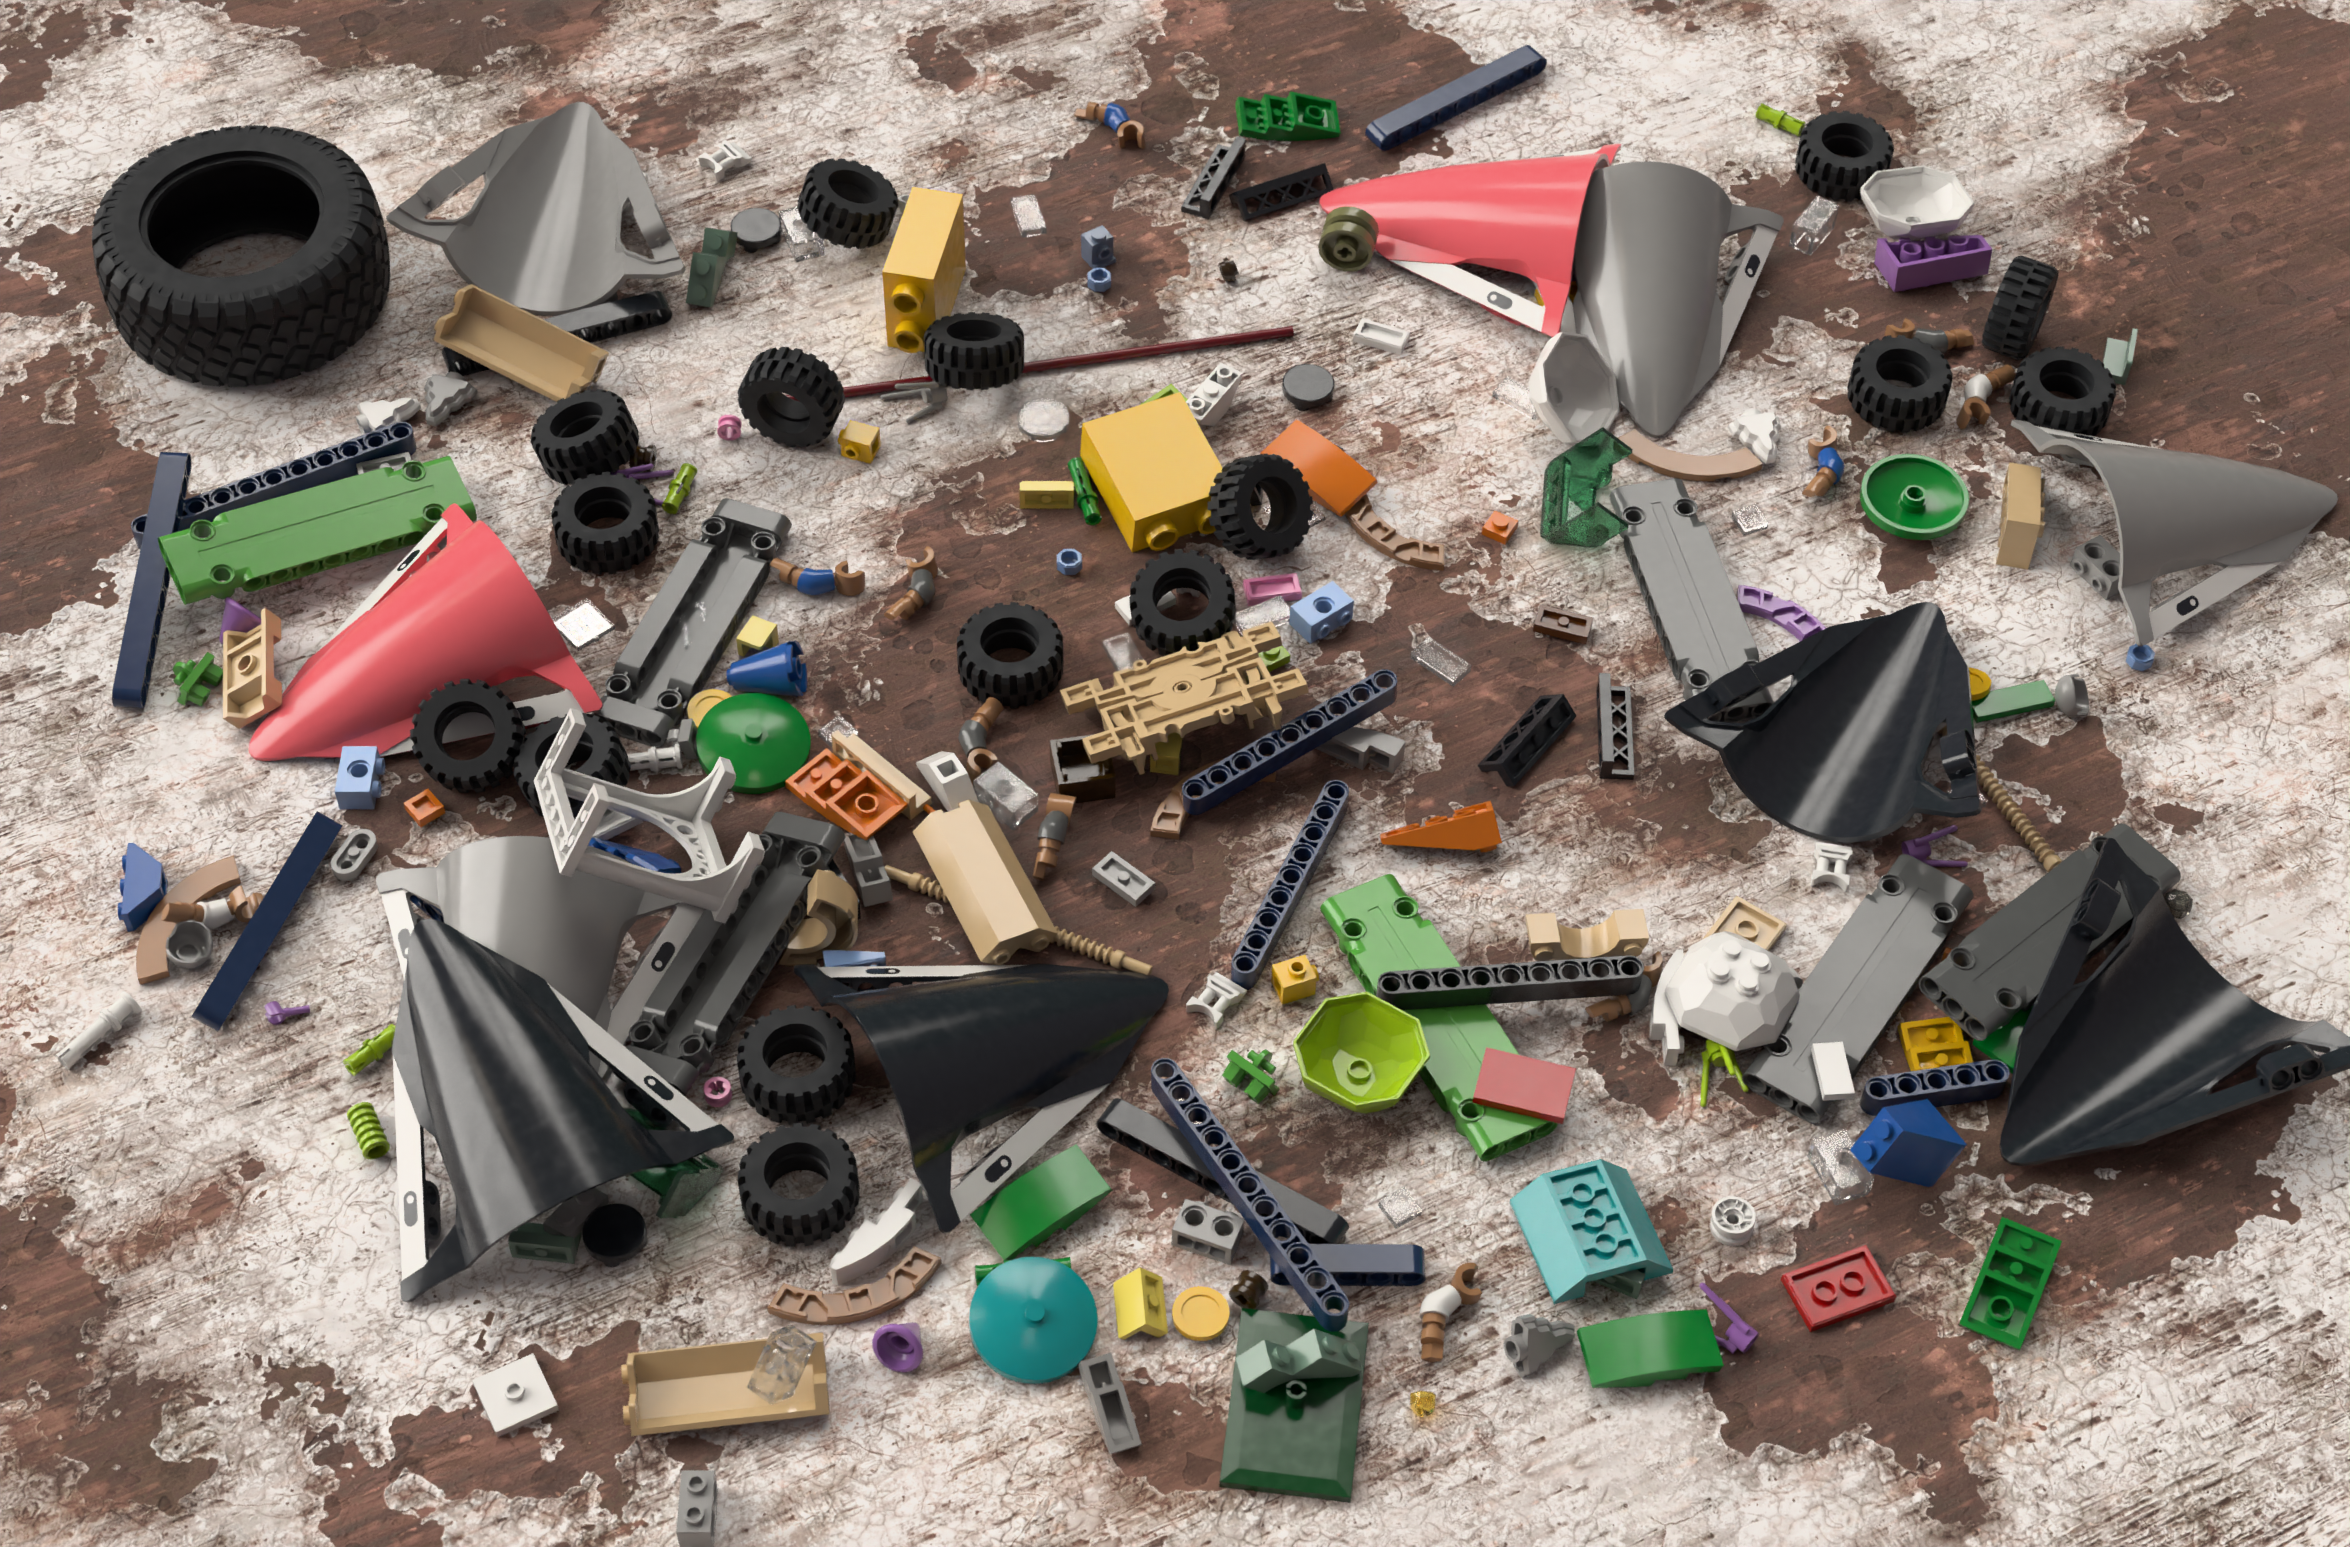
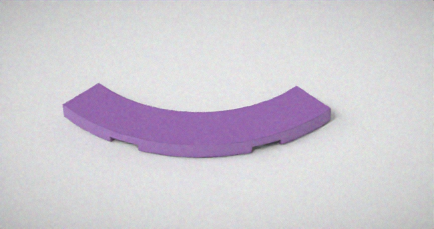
M1738 585L1737 600L1742 612L1763 617L1780 625L1799 641L1826 629L1815 616L1791 600L1787 602L1773 596V592Z

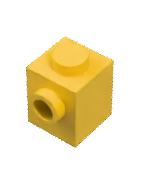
M850 420L846 428L841 429L838 436L841 456L871 464L881 447L880 428Z
M1306 955L1272 965L1271 983L1282 1005L1315 995L1319 974L1314 964L1310 965Z

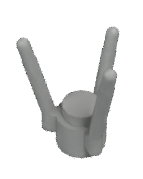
M935 381L896 384V389L915 390L880 396L882 400L922 394L923 401L931 405L907 418V423H911L933 410L942 408L941 402L947 401L946 387L941 385L940 382Z

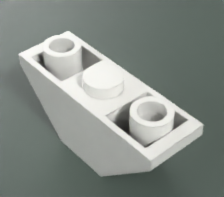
M1220 363L1186 401L1197 423L1215 426L1231 405L1242 379V372Z
M941 751L916 762L918 769L947 811L959 808L958 803L968 799L979 802L967 771L954 753Z

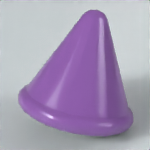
M230 597L225 598L219 637L221 644H223V632L227 630L247 633L261 625L260 617Z
M917 1323L887 1324L875 1332L872 1339L873 1351L877 1359L885 1367L896 1372H910L921 1364L923 1348L921 1345L920 1326Z

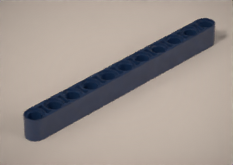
M397 422L185 500L180 531L189 529L192 523L197 520L213 522L216 516L227 511L359 475L356 464L406 452H409L411 456L417 449L412 426L406 422ZM147 514L135 518L131 523V530L139 549H141Z
M161 452L159 455L112 689V703L114 707L144 708L146 705L171 577L159 548L158 537L180 531L191 474L192 462L190 453Z
M1169 1058L1157 1059L1151 1066V1089L1320 1325L1330 1332L1342 1330L1348 1321L1349 1300L1346 1294L1178 1064ZM1197 1121V1122H1201V1124H1195V1123H1192V1122ZM1211 1144H1216V1145H1219V1146H1217V1147H1211V1146H1209V1145H1211ZM1227 1167H1233V1168H1236V1169H1234V1170H1228V1169H1225V1168H1227ZM1250 1190L1252 1193H1244L1242 1191ZM1264 1213V1214H1268V1215H1270V1216H1268V1217H1262V1216H1260L1259 1214ZM1278 1237H1284V1238H1286L1287 1240L1280 1241V1240H1278V1239H1276V1238H1278ZM1294 1261H1302V1262H1304L1305 1264L1298 1265V1264H1295V1263H1293V1262H1294ZM1312 1285H1319V1286H1321L1322 1288H1320V1289H1314V1288H1312L1311 1286H1312ZM1330 1309H1336V1310H1339L1340 1312H1339V1313H1331V1312H1329L1328 1310H1330Z

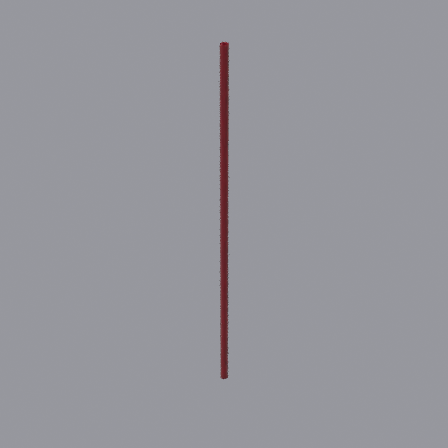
M1293 326L1024 362L1022 373L1294 336ZM930 376L843 387V392L846 398L904 390L896 389L895 385L932 382L934 380ZM786 395L787 397H789V398H791V399H793V400H795V401H799V400H797L796 398H794V397H792V396H790V395Z

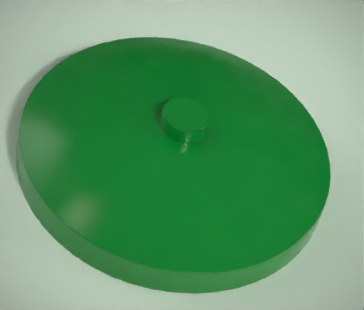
M1897 454L1877 461L1867 470L1860 488V502L1870 520L1886 532L1906 539L1930 540L1951 533L1962 523L1969 505V493L1958 473L1943 462L1924 455Z
M739 694L719 702L705 714L697 730L696 751L703 770L709 775L719 757L729 759L736 773L735 783L729 790L739 793L762 794L784 787L785 781L805 766L810 756V731L803 716L788 702L767 694Z

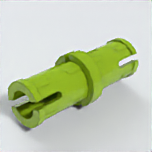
M1763 103L1760 104L1755 114L1757 119L1774 125L1775 129L1779 130L1781 128L1798 137L1806 125V122L1787 115L1786 111L1775 110Z
M683 463L676 479L670 482L669 492L662 503V509L667 513L676 514L683 499L689 495L690 485L698 472L697 468L692 464ZM683 483L679 493L677 494L676 492L680 484Z
M390 1024L371 1040L370 1038L365 1040L359 1050L344 1059L343 1064L346 1065L347 1071L356 1076L374 1060L379 1061L383 1058V1053L393 1045L396 1026Z

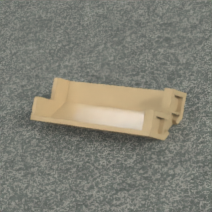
M473 284L463 287L456 292L453 299L455 303L453 312L440 317L434 327V331H436L434 341L556 402L562 398L571 397V394L577 392L578 394L584 393V390H587L592 382L596 384L609 355V352Z
M968 799L958 803L959 808L945 813H943L942 809L931 812L913 831V834L980 961L992 965H1003L1019 948L1035 952L1045 949L1058 932L989 806Z
M823 1332L629 1353L627 1364L621 1365L623 1385L629 1384L630 1391L628 1406H623L624 1425L631 1426V1436L830 1414Z

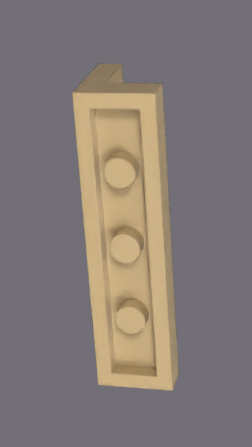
M838 730L831 735L833 754L841 761L848 759L862 772L869 770L908 804V807L901 813L910 820L923 811L925 804H932L931 796L854 733L848 738Z

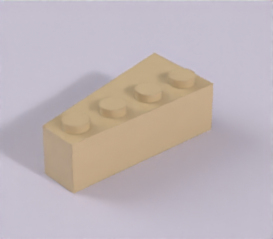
M2011 462L2008 464L2002 493V512L1999 525L2001 530L1997 546L1999 548L1996 557L1997 565L2029 569L2037 537L2042 538L2045 522H2043L2045 507H2043L2045 479L2041 478V467Z

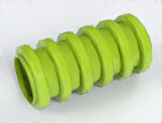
M361 1102L352 1106L347 1112V1118L353 1128V1133L356 1136L363 1156L366 1159H377L384 1156L389 1151L390 1144L377 1118V1113L374 1111V1106L369 1102Z

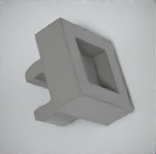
M683 719L680 730H669L667 741H673L672 747L675 744H679L686 759L698 758L696 751L698 729L693 719Z

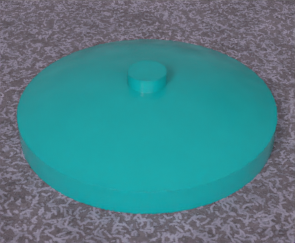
M1043 1257L1017 1258L993 1269L977 1287L969 1311V1332L973 1345L981 1359L999 1375L1025 1384L1052 1382L1074 1371L1090 1352L1098 1324L1095 1300L1083 1279L1064 1264Z

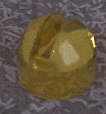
M1417 1391L1410 1394V1407L1416 1416L1423 1417L1424 1414L1430 1416L1434 1412L1436 1406L1435 1393Z

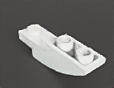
M1682 949L1675 951L1662 971L1650 1017V1040H1662L1663 1061L1666 1066H1676L1678 1055L1684 1053V1037L1679 1036L1678 1029H1681V1026L1665 995L1668 983L1684 958Z
M911 1178L905 1187H900L893 1198L892 1205L887 1211L883 1210L880 1213L876 1224L865 1220L860 1228H855L852 1231L846 1247L842 1252H837L831 1260L832 1283L838 1286L866 1274L893 1255L916 1230L915 1210L923 1201L922 1186L919 1182Z

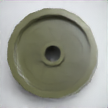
M1343 206L1332 210L1327 215L1318 244L1319 255L1325 263L1341 271L1354 272L1365 268L1370 263L1379 234L1378 223L1368 212L1356 207Z

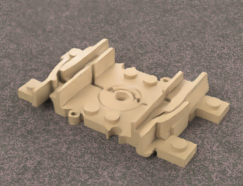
M1271 621L1243 630V637H1240L1237 631H1230L1223 634L1219 639L1206 643L1198 642L1199 649L1195 651H1188L1186 647H1183L1179 652L1152 660L1149 665H1147L1145 660H1137L1133 663V670L1126 668L1113 673V688L1103 690L1098 678L1062 689L1060 693L1069 715L1095 706L1099 713H1101L1105 731L1082 738L1084 748L1091 763L1105 761L1120 755L1127 761L1133 760L1141 775L1145 773L1146 755L1151 754L1154 761L1158 760L1155 743L1160 741L1167 743V736L1170 733H1178L1183 738L1185 734L1218 723L1219 719L1224 724L1232 723L1235 720L1234 714L1242 715L1249 729L1254 728L1253 720L1267 715L1276 730L1281 729L1282 707L1279 702L1309 693L1307 683L1299 668L1271 677L1263 660L1259 657L1258 653L1266 652L1282 646L1281 636Z

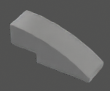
M1351 727L1315 749L1361 770L1365 768L1367 763H1370L1393 774L1404 759L1406 741L1382 732Z
M850 832L844 833V846L864 907L893 900L890 880L884 868L882 855L874 836L864 840Z
M1108 1353L1081 1361L1078 1369L1109 1454L1142 1445L1123 1382H1120L1112 1354Z

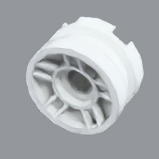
M1725 1197L1717 1201L1712 1209L1710 1221L1712 1235L1724 1245L1734 1247L1745 1244L1753 1235L1756 1218L1754 1208L1748 1201L1739 1197ZM1735 1221L1738 1222L1737 1224H1730V1223H1729V1222H1735Z

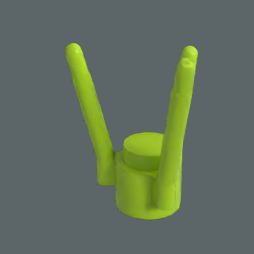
M1708 1039L1706 1041L1707 1051L1701 1053L1703 1060L1700 1095L1701 1107H1705L1707 1103L1709 1067L1711 1062L1716 1067L1726 1066L1731 1076L1736 1075L1743 1091L1748 1092L1749 1090L1748 1086L1742 1081L1743 1074L1736 1061L1734 1051Z

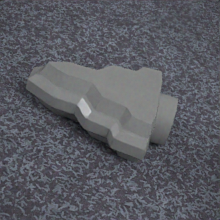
M448 372L446 376L433 374L432 377L427 379L424 387L425 392H427L425 400L428 403L425 410L427 424L437 426L442 423L451 412H455L463 404L471 402L477 394V389L469 382H466L465 378L459 373Z
M1532 1314L1518 1316L1516 1320H1512L1511 1336L1507 1337L1504 1341L1505 1354L1513 1362L1519 1376L1524 1378L1536 1372L1540 1364L1548 1361L1554 1350L1564 1347L1575 1337V1325L1560 1320L1549 1322L1544 1317L1535 1318Z

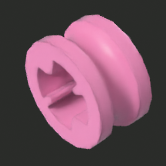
M734 415L720 417L717 428L719 437L728 441L738 439L741 435V420Z
M713 1077L704 1084L705 1100L710 1106L723 1107L731 1101V1085L724 1077ZM717 1088L723 1089L722 1094L718 1092V1095H713L712 1093L714 1089L718 1091Z

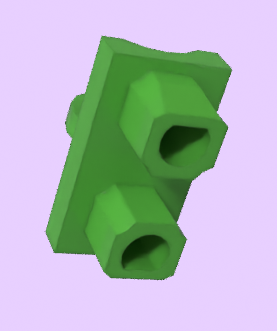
M207 652L197 666L193 660H189L187 663L177 662L172 668L176 675L174 683L181 685L179 689L181 695L177 702L184 706L188 701L200 706L204 705L211 690L202 686V682L206 681L217 687L223 680V669L213 663L214 655Z
M1233 1050L1227 1055L1230 1063L1222 1074L1223 1078L1236 1088L1245 1076L1250 1078L1252 1082L1245 1089L1244 1093L1257 1104L1269 1093L1275 1096L1280 1090L1275 1085V1080L1263 1072L1265 1070L1269 1074H1273L1276 1070V1067L1270 1063L1272 1053L1268 1050H1263L1260 1054L1251 1050L1247 1058L1253 1061V1064Z

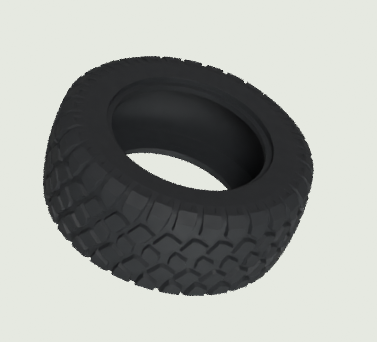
M246 125L245 128L232 126L222 127L217 131L214 129L195 133L193 137L186 136L172 141L169 146H161L149 153L148 157L139 159L128 168L127 172L121 174L111 185L112 188L105 193L100 202V208L97 209L95 214L94 227L92 228L94 263L105 303L118 331L131 350L136 352L137 356L147 364L154 365L155 369L169 376L176 375L177 379L191 383L201 381L202 385L217 387L228 384V387H247L250 383H254L257 386L275 383L276 379L287 380L300 376L302 371L310 372L325 365L326 360L332 361L346 352L348 347L355 345L365 335V331L369 330L379 317V312L382 311L387 299V293L389 292L390 256L386 228L383 226V216L369 180L360 166L343 150L338 149L337 146L324 139L302 131H293V129L277 126L268 128L265 125ZM255 233H279L295 236L307 241L299 251L286 260L250 274L231 277H205L179 270L185 262L204 248L236 236Z

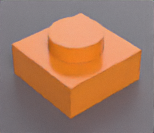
M1494 510L1482 527L1481 535L1506 545L1518 528V520Z
M429 789L404 802L405 810L420 827L445 814L444 806Z

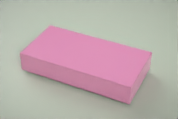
M1297 573L1243 579V588L1248 606L1302 599V591Z

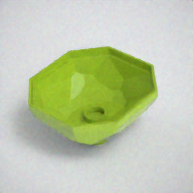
M1369 992L1325 998L1293 1040V1048L1305 1088L1359 1113L1381 1111L1396 1105L1430 1059L1420 1020Z

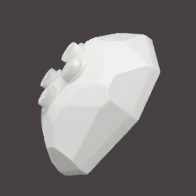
M1924 165L1876 171L1860 190L1862 200L1876 227L1888 237L1896 240V242H1899V238L1904 237L1910 238V241L1920 239L1925 241V237L1935 236L1937 238L1939 235L1953 231L1962 225L1974 206L1973 200L1955 175Z
M1560 332L1546 343L1528 382L1530 391L1528 398L1530 403L1534 406L1542 421L1561 442L1584 445L1600 444L1620 411L1615 374L1587 335Z
M1726 931L1714 933L1691 945L1665 989V995L1681 1027L1734 1051L1775 1043L1800 998L1792 973L1784 959L1738 934Z

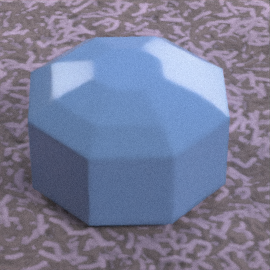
M1093 268L1087 273L1088 288L1094 292H1104L1111 287V272L1105 268Z
M1063 549L1057 554V570L1062 574L1075 575L1082 569V554L1077 550Z
M2137 644L2132 645L2127 652L2126 663L2132 669L2139 671L2147 670L2152 667L2155 652L2148 645L2141 647Z

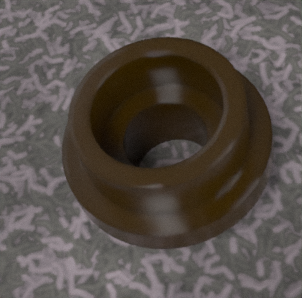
M1227 257L1223 258V262L1218 263L1224 281H1236L1235 276L1239 272L1233 260L1229 261Z

